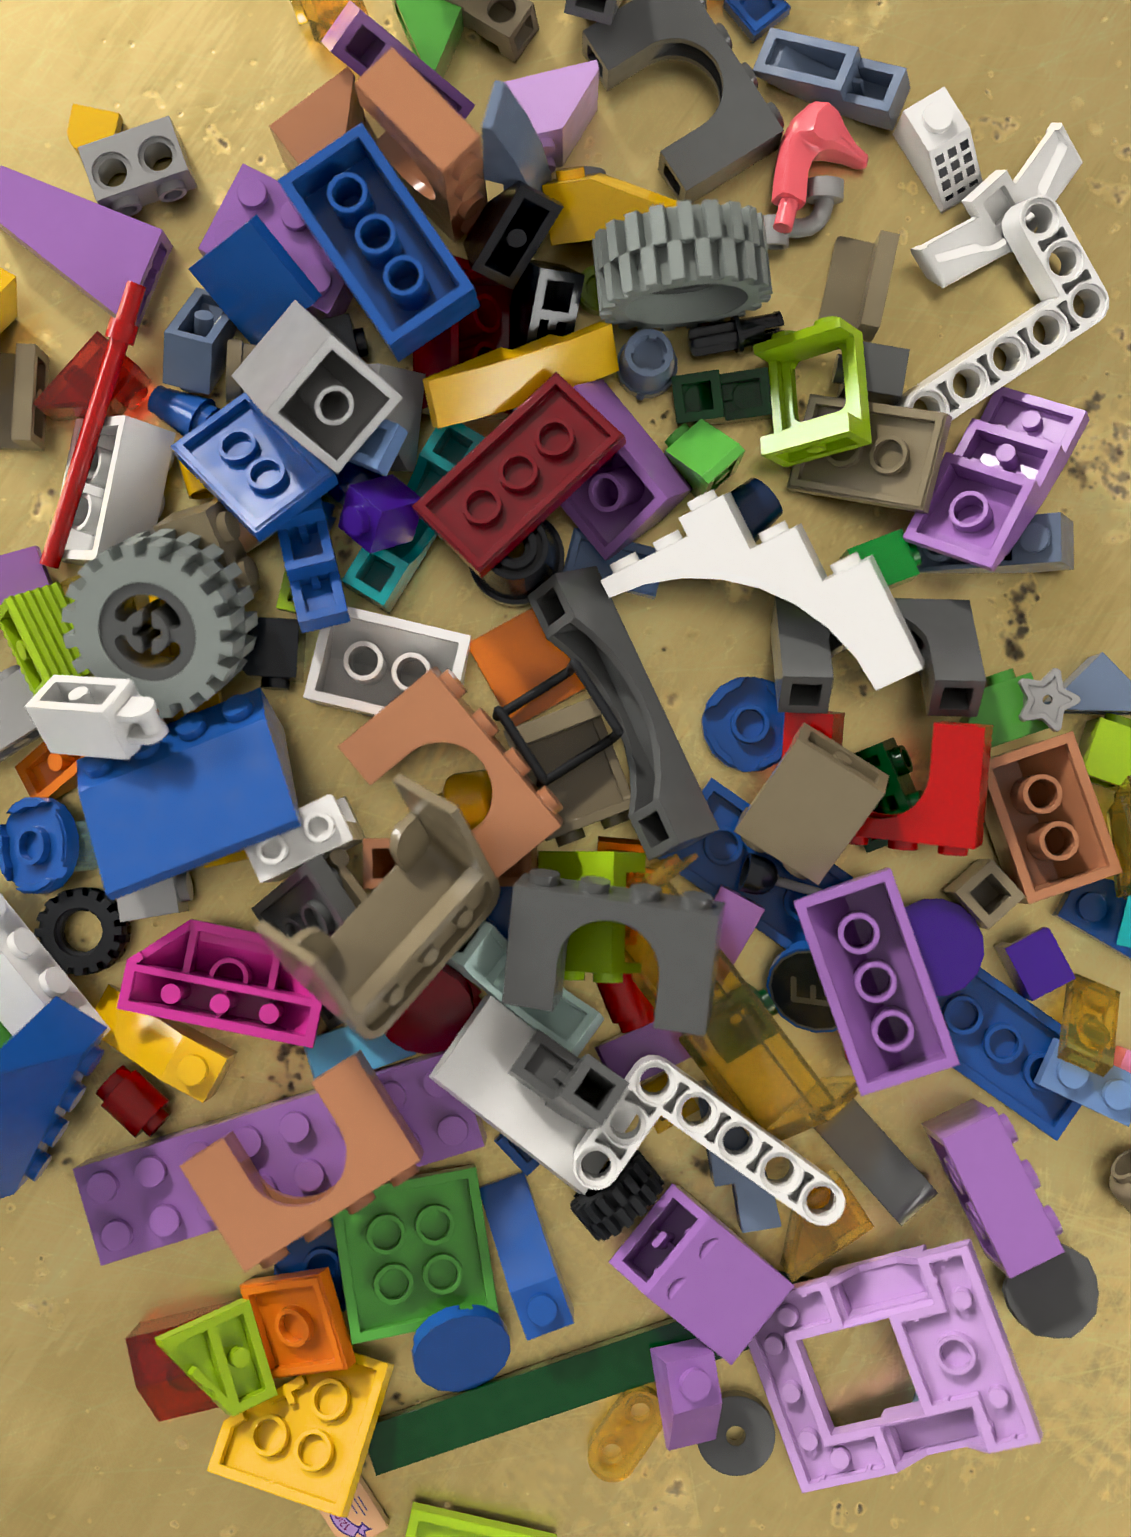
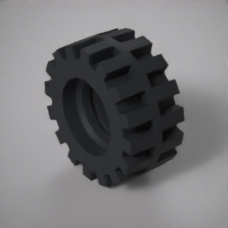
M91 887L73 888L58 893V896L49 899L44 904L46 909L43 912H39L36 919L40 922L39 928L34 929L35 936L39 937L40 943L66 974L82 976L98 973L111 967L118 958L123 956L126 951L124 946L127 942H130L131 933H128L127 926L131 925L130 921L120 922L117 901H110L105 892ZM81 910L89 911L96 915L101 922L103 931L98 945L88 952L77 951L72 948L67 942L64 932L69 917Z

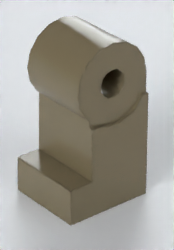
M444 0L462 8L464 27L474 29L475 33L497 45L500 53L514 62L517 61L539 29L534 3L530 0Z

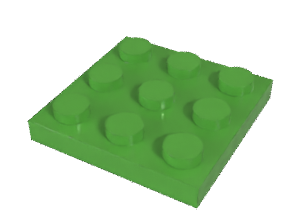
M474 1164L414 1175L396 1187H393L390 1181L372 1191L376 1199L358 1212L350 1215L345 1208L332 1217L352 1345L416 1332L429 1316L450 1306L459 1305L460 1310L473 1309L472 1304L483 1305L499 1314L478 1175Z

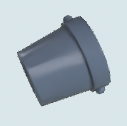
M655 329L638 331L621 347L617 356L619 371L616 372L619 383L629 394L636 396L639 401L644 398L660 396L672 386L671 376H676L677 357L670 340L664 333Z

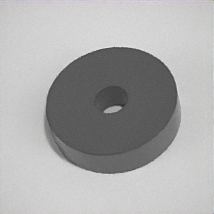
M739 1390L721 1392L722 1407L716 1439L699 1443L698 1448L707 1464L716 1471L730 1476L747 1475L758 1470L769 1459L775 1444L774 1424L766 1406L754 1395ZM739 1426L744 1430L740 1438L733 1440L726 1436L729 1428Z

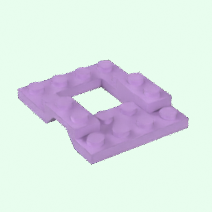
M971 1239L927 1249L924 1244L832 1268L829 1275L795 1283L792 1291L748 1344L802 1493L895 1474L927 1455L967 1447L985 1453H994L1037 1444L1042 1441L1043 1432ZM889 1318L919 1401L885 1408L881 1417L834 1427L802 1339Z

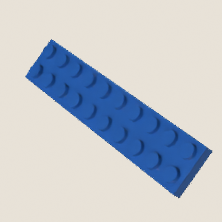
M710 778L702 789V793L719 830L687 848L657 859L703 892L712 895L713 898L720 885L723 884L765 907V911L755 928L785 950L798 941L807 940L793 901L808 895L774 886L769 892L762 895H753L739 891V877L746 856L749 853L763 856L774 863L779 877L821 889L853 879V877L834 864L820 884L817 885L808 878L799 879L793 876L784 868L781 861L767 852L760 853L749 848L742 841L741 836L735 833L734 830L742 812L750 804L715 779ZM981 967L978 974L965 988L948 996H936L960 1064L952 1068L1057 1141L1082 1105L1034 1083V1079L1053 1037L1108 1063H1111L1113 1060Z

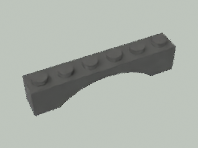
M597 566L555 573L527 597L546 639L563 651L570 659L576 658L580 661L624 730L621 739L629 766L631 793L628 817L648 860L651 861L687 848L718 831L719 827L613 600L608 597L600 581L602 577Z

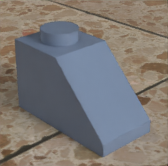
M196 287L164 331L163 383L180 387L189 393L210 395L225 372L227 340L234 338L236 326L205 289Z

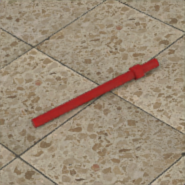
M127 280L116 318L110 317L105 332V336L109 338L39 562L51 568L59 569L128 345L134 346L139 327L135 323L146 287Z

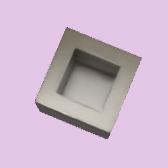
M977 859L943 890L953 903L963 907L975 918L979 928L990 929L1025 897L993 859Z

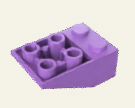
M675 1184L670 1185L609 1261L614 1268L646 1297L730 1365L736 1361L795 1287L794 1284L684 1188Z

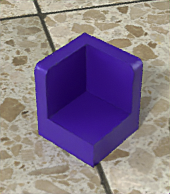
M1041 927L1012 943L1000 942L994 946L1017 993L1027 1000L1034 1001L1076 979L1048 927Z

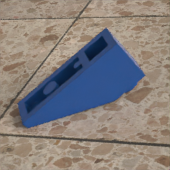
M520 1171L479 1186L481 1200L510 1295L527 1341L574 1324V1307L524 1172Z

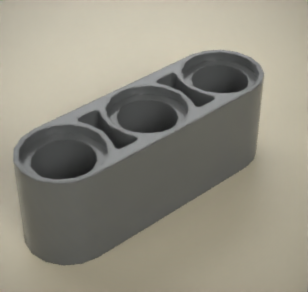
M843 1087L836 1091L806 1119L901 1226L938 1194L926 1178Z

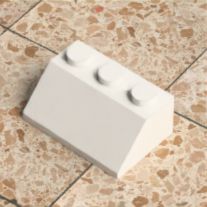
M126 415L106 417L61 562L84 566L85 563L97 558L96 555L138 533L150 530V534L155 533L153 526L158 523V518L164 510L165 497L163 493L168 471L174 462L175 454L170 446L174 444L175 432ZM84 418L76 419L62 488Z
M347 606L351 622L319 630L303 698L312 703L373 717L435 666L442 673L447 669L451 670L464 685L472 636Z

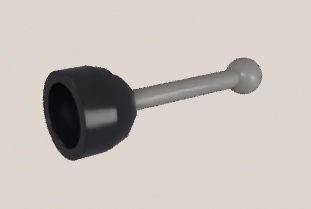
M749 853L745 858L738 883L739 891L753 895L765 894L774 886L807 895L823 890L779 877L777 868L771 860Z

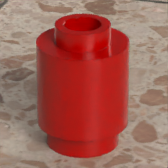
M624 956L625 962H629L628 957ZM642 965L641 973L623 974V983H596L613 1024L618 1023L621 1033L631 1032L654 1022L656 1000Z
M125 1065L120 1066L96 1092V1095L103 1101L101 1107L135 1138L142 1132L151 1137L170 1116L165 1110L170 1100L138 1070L135 1069L131 1072Z

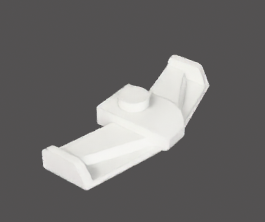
M1062 123L1050 124L1046 130V135L1014 180H1012L1007 170H995L961 201L971 217L969 220L922 245H917L910 249L922 272L930 281L944 288L1009 252H1013L1002 231V219L1005 213L1012 206L1037 195H1046L1055 201L1083 163ZM1027 210L1025 223L1028 229L1034 232L1038 222L1036 216Z

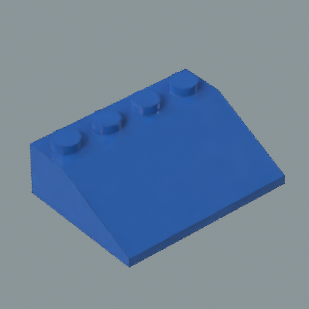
M260 687L244 694L234 695L222 703L199 712L186 714L179 720L166 724L168 733L162 740L151 745H141L139 751L129 760L88 756L77 760L78 794L104 890L110 901L302 826L284 727Z
M57 996L0 1048V1199L15 1194L28 1178L35 1182L43 1174L52 1159V1155L47 1153L49 1146L51 1148L55 1146L69 1125V1121L63 1118L66 1111L71 1112L75 1108L87 1086L81 1083L84 1075L88 1077L93 1072L104 1054V1050L98 1046L108 1027Z

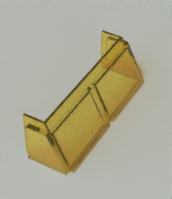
M675 853L651 863L645 867V873H638L628 881L626 888H630L632 884L637 883L651 884L662 889L661 893L681 896L670 880L699 856L694 853L680 859ZM625 924V962L641 963V973L628 974L654 1009H656L659 982L657 957L645 937ZM720 948L712 1017L706 1035L682 1033L679 1037V1042L727 1103L780 1141L831 1120L858 1094L855 1090L858 1086L854 1075L822 1077L819 1079Z

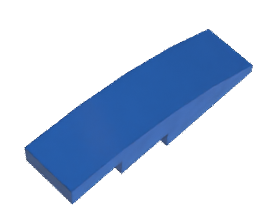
M320 497L277 530L298 624L302 633L351 622L324 506Z

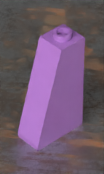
M2 165L0 167V229L113 318H116L127 280L145 286L146 291L135 323L139 327L173 247L164 231Z

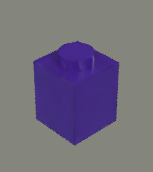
M393 474L351 484L348 486L338 527L370 554L413 541L420 518L414 512L412 505L421 497Z

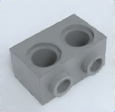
M170 116L77 147L96 202L127 216H133L141 211L142 206L157 201H176L184 197L188 190L197 188L181 138ZM165 157L172 158L171 164L166 169L161 171L153 170L154 164L159 159ZM118 173L127 174L122 184L115 187L108 186L109 180Z

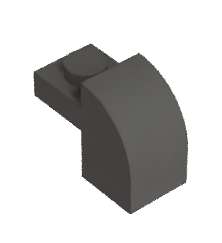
M540 1030L534 1033L508 1071L510 1076L547 1101L545 1103L547 1107L564 1118L588 1129H597L604 1124L630 1084L590 1054H586L579 1059Z

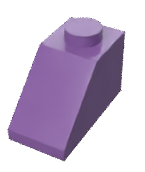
M697 1338L651 1348L650 1353L665 1444L668 1451L715 1440L722 1398L714 1352Z

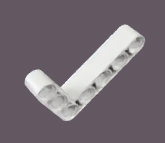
M1046 195L1034 196L1012 206L1002 219L1004 237L1041 302L903 393L895 406L913 408L914 403L920 399L926 404L928 411L948 413L953 420L1081 335L1106 316L1109 309L1108 293L1061 208L1054 199ZM1027 210L1036 216L1038 226L1035 233L1026 226L1025 214ZM1051 253L1056 254L1060 259L1061 271L1059 275L1055 274L1050 268L1049 257ZM1075 295L1080 296L1084 302L1082 317L1078 316L1073 308ZM1036 321H1039L1045 329V339L1042 344L1035 339L1033 334V326ZM996 347L1001 348L1006 355V365L1003 370H999L993 361V353ZM957 373L962 374L967 382V390L963 397L958 396L953 388V379Z
M659 1055L641 1057L633 1065L624 1078L630 1084L604 1124L597 1129H588L574 1151L573 1170L576 1179L584 1187L591 1190H601L610 1186L616 1180L658 1118L662 1116L807 1221L815 1225L826 1226L832 1224L841 1217L845 1208V1198L842 1190L827 1173L669 1060ZM652 1067H659L668 1074L666 1086L657 1092L644 1090L640 1085L642 1074ZM693 1097H701L708 1102L706 1116L698 1121H689L681 1115L683 1104ZM622 1109H630L639 1116L637 1127L628 1133H620L611 1126L613 1115ZM743 1127L748 1130L749 1140L742 1149L729 1150L724 1147L723 1138L729 1129ZM601 1151L609 1157L610 1164L604 1172L592 1174L583 1168L581 1164L583 1157L589 1152ZM785 1157L790 1161L788 1173L778 1180L766 1177L765 1167L772 1158ZM819 1186L829 1188L831 1191L830 1200L824 1207L812 1209L807 1206V1196L813 1188Z

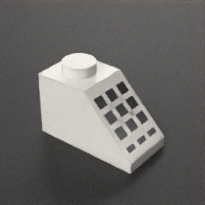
M945 86L902 112L894 129L893 136L942 214L959 204L983 182L970 127Z

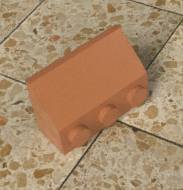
M1073 731L990 757L985 823L1002 871L1025 895L1019 903L1032 904L1123 872Z

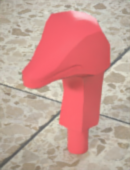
M815 101L807 105L791 120L782 137L775 164L771 201L775 206H778L773 225L777 232L784 234L792 232L796 213L806 203L808 171L813 161L842 164L855 170H862L867 166L869 160L867 153L856 145L839 111L829 102Z

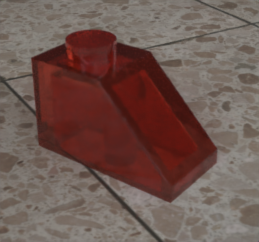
M97 331L38 396L33 404L53 421L85 418L108 339ZM126 355L106 417L122 416L127 409L133 410L139 406L148 393V385L152 382L146 373Z

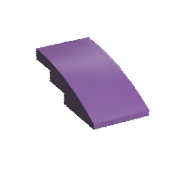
M1001 387L995 391L980 420L971 419L954 454L945 453L941 461L928 514L915 512L903 535L904 541L994 572L1018 541L1065 467L1089 422L1087 411L1006 387Z

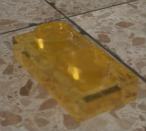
M1075 973L1076 979L1066 984L1057 1058L1104 1077L1112 1069L1114 1063L1120 991Z

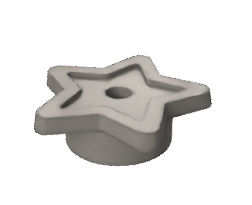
M1053 668L1040 681L1026 678L1018 681L1024 694V706L1019 714V720L1022 722L1031 720L1043 721L1053 732L1061 730L1064 711L1081 701L1078 695L1063 687L1061 671L1058 668ZM1045 695L1051 698V703L1048 705L1043 702Z

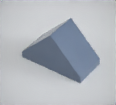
M1103 652L1088 657L1063 682L1065 689L1078 695L1081 699L1080 703L1065 710L1064 714L1105 715L1106 713L1131 715V680ZM1050 696L1043 701L1047 705L1051 703Z

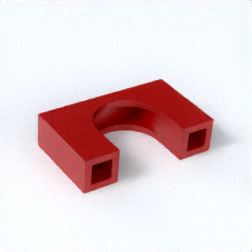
M785 712L782 758L790 748L793 737L804 722L842 746L845 712ZM951 721L935 722L929 780L922 797L912 808L903 813L882 814L872 811L849 844L868 845L869 838L888 840V848L905 851L918 850V843L938 845L937 853L948 856H968V849L975 850L983 844L993 725Z

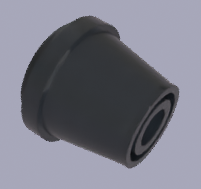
M547 519L520 542L525 547L522 556L512 558L507 555L483 578L470 568L473 580L488 598L507 606L531 605L527 596L552 575L563 572L565 558L563 543L557 530Z

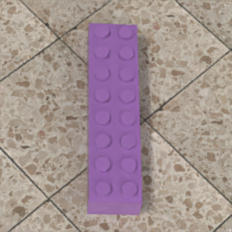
M447 1050L421 1055L374 1070L424 1150L421 1161L416 1163L417 1167L484 1147L487 1135L482 1118L428 1077ZM315 1089L102 1154L87 1159L75 1167L73 1172L101 1266L218 1230L179 1166L191 1156L232 1130L259 1174L277 1191L290 1196L306 1197L322 1193L336 1184L341 1178L345 1167V1141L342 1132Z

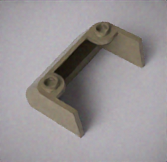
M400 773L393 782L410 812L395 825L390 836V853L397 865L334 934L329 937L327 933L317 927H308L290 939L263 920L255 927L286 971L345 1025L367 1040L380 1037L392 1026L495 908L500 895V884L459 807Z

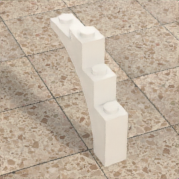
M714 489L687 502L691 512L679 517L687 534L686 537L683 538L678 529L652 543L656 550L655 553L640 560L637 553L633 552L610 564L614 574L600 580L609 598L645 584L680 578L722 579L760 588L797 605L826 626L855 656L875 690H879L922 670L925 663L873 554L861 560L858 553L855 552L831 564L830 568L833 574L827 577L801 523L789 529L784 520L759 533L758 535L762 543L756 545L731 492L717 497Z

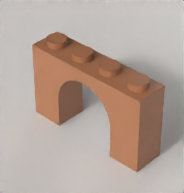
M391 47L354 83L359 103L386 130L375 143L415 202L456 243L464 234L468 236L488 202L484 180L481 138L424 78Z
M435 666L337 747L369 785H372L413 750L426 744L436 742L453 743L466 748L476 755L489 774L492 784V803L488 815L471 831L496 878H498L562 826L563 818L559 812L564 807L546 785L538 789L526 775L532 769L524 757L514 747L507 751L494 735L499 732V728L482 708L474 712L462 698L467 693V690L455 674L449 669L442 673Z
M361 1049L311 1082L342 1132L346 1146V1162L343 1174L339 1181L328 1190L306 1197L290 1196L277 1191L259 1174L233 1130L191 1156L179 1166L244 1272L257 1264H260L263 1270L270 1268L290 1253L286 1246L301 1236L304 1237L307 1243L314 1240L333 1226L329 1218L345 1208L350 1215L358 1212L376 1199L372 1192L373 1190L390 1181L393 1187H396L419 1171L416 1163L421 1161L424 1150Z

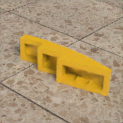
M599 321L563 337L550 334L513 350L500 347L422 379L432 427L442 428L517 408L555 372L574 387L575 385L592 382L619 371L613 327L611 323Z

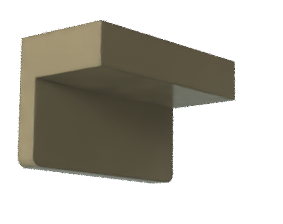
M881 230L875 243L843 236L837 237L818 319L829 316L840 317L860 330L863 334V340H873L881 325L900 234Z
M16 343V354L0 353L1 450L45 451L49 356L36 344Z

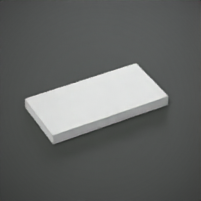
M485 995L428 1077L579 1194L585 1195L589 1188L584 1187L576 1179L573 1170L574 1151L588 1131V1128L564 1118L545 1105L547 1101L508 1074V1071L536 1031L492 995ZM630 1109L617 1111L611 1119V1126L616 1131L625 1133L636 1113ZM592 1151L583 1157L581 1164L587 1172L598 1174L609 1157L601 1151Z

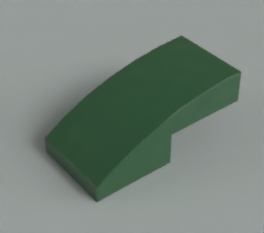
M768 367L720 374L719 369L671 376L677 426H681L684 423L688 426H693L701 418L711 425L772 419Z

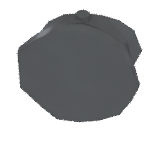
M1062 1243L1061 1245L1065 1252L1010 1279L1006 1275L1004 1278L1002 1292L1009 1311L1018 1323L1035 1336L1072 1338L1090 1322L1097 1312L1099 1297L1097 1277L1089 1259Z

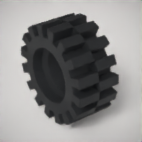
M636 1150L610 1186L601 1190L588 1189L585 1195L576 1192L574 1195L575 1199L570 1203V1209L597 1241L601 1239L605 1241L611 1235L614 1237L619 1235L623 1227L629 1228L632 1226L636 1217H642L647 1212V1206L654 1205L658 1199L656 1196L663 1191L664 1181L640 1151ZM610 1161L607 1162L606 1167L601 1169L599 1173L604 1172L608 1168Z

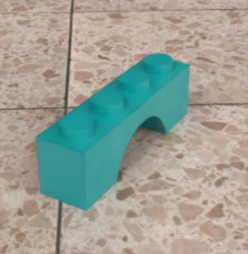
M462 423L435 428L418 456L416 467L407 486L422 497L485 437ZM419 518L413 541L371 554L362 547L341 581L352 592L385 612L390 613L436 539L437 534Z

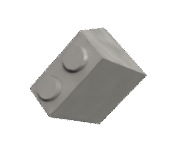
M296 300L292 302L231 375L266 417L337 474L403 398L400 393Z

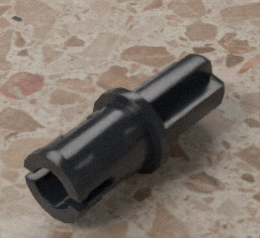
M774 311L770 314L743 319L733 316L727 322L691 328L688 330L687 338L689 350L692 356L695 357L735 350L737 354L743 353L744 348L770 340L773 334L785 331L777 327L784 325L783 317L780 311Z

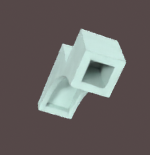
M484 920L446 964L482 988L487 995H492L502 1003L508 941L492 924ZM563 988L562 997L553 1011L503 1004L535 1031H542L577 1057L604 1021L600 1012L574 996L565 988Z

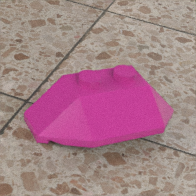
M190 919L127 959L116 1009L314 1048L323 1004L286 971L258 932Z

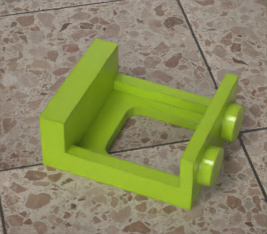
M829 316L816 320L813 326L798 331H780L773 334L770 340L753 345L754 355L768 362L774 432L760 437L761 456L786 468L872 444L863 334L860 330L840 317ZM841 349L846 396L845 406L840 411L800 422L795 379L797 364L802 360Z

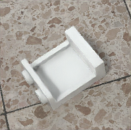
M326 795L299 808L302 826L245 848L260 883L282 881L292 875L306 862L320 854L326 860L334 849L347 850L362 843L363 838L366 837L347 797L344 796L336 800L333 795Z

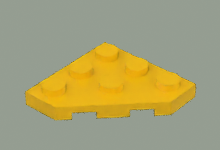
M354 1352L356 1363L347 1370L299 1375L276 1389L278 1395L234 1417L230 1416L223 1421L207 1471L338 1517H348L394 1364Z

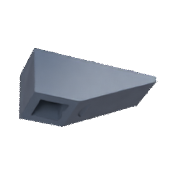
M1061 512L1035 514L1018 541L994 572L917 546L921 557V565L917 566L919 573H1035L1074 570L1073 521Z

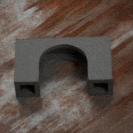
M631 0L618 9L612 25L596 22L582 31V53L587 61L597 60L599 80L607 91L645 67L663 60H681L691 63L700 68L711 79L719 99L717 110L703 125L661 150L658 171L677 200H691V203L778 150L784 132V121L775 104L772 102L766 103L758 91V81L752 68L746 62L741 64L732 51V41L725 27L721 23L715 24L707 13L706 0Z
M775 596L770 634L778 712L828 713L834 680L831 658L847 648L822 623L797 605ZM894 598L925 661L923 669L918 671L921 678L927 716L977 717L986 685V677L970 600Z
M532 869L529 873H524L513 885L502 1004L553 1011L563 994L567 946L571 933L590 922L600 920L616 921L632 927L643 935L652 946L657 957L659 982L653 1028L700 1036L706 1035L712 1017L725 902L713 901L712 895L699 891H685L682 893V896L661 893L662 889L660 887L644 883L632 884L630 888L610 886V880L598 876H583L580 878V881L560 878L559 872L550 869Z

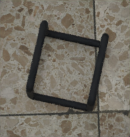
M576 658L571 659L565 669L504 707L496 706L492 715L495 721L502 723L538 779L536 786L539 789L544 785L548 786L615 743L624 732L621 724L588 673ZM576 673L613 732L546 775L508 715Z

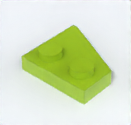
M238 1299L155 1337L156 1345L225 1414L234 1417L278 1395L250 1300Z

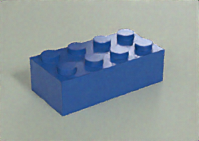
M362 123L277 180L289 202L398 362L480 307L474 286Z

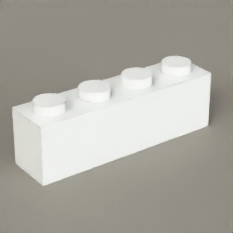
M0 893V1022L14 1036L57 996L108 1027L104 1034L105 1036L111 1030Z

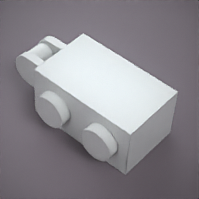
M53 675L24 706L50 753L129 760L139 751L141 745L157 743L168 733V727L161 720L154 700L150 697H141L132 679Z

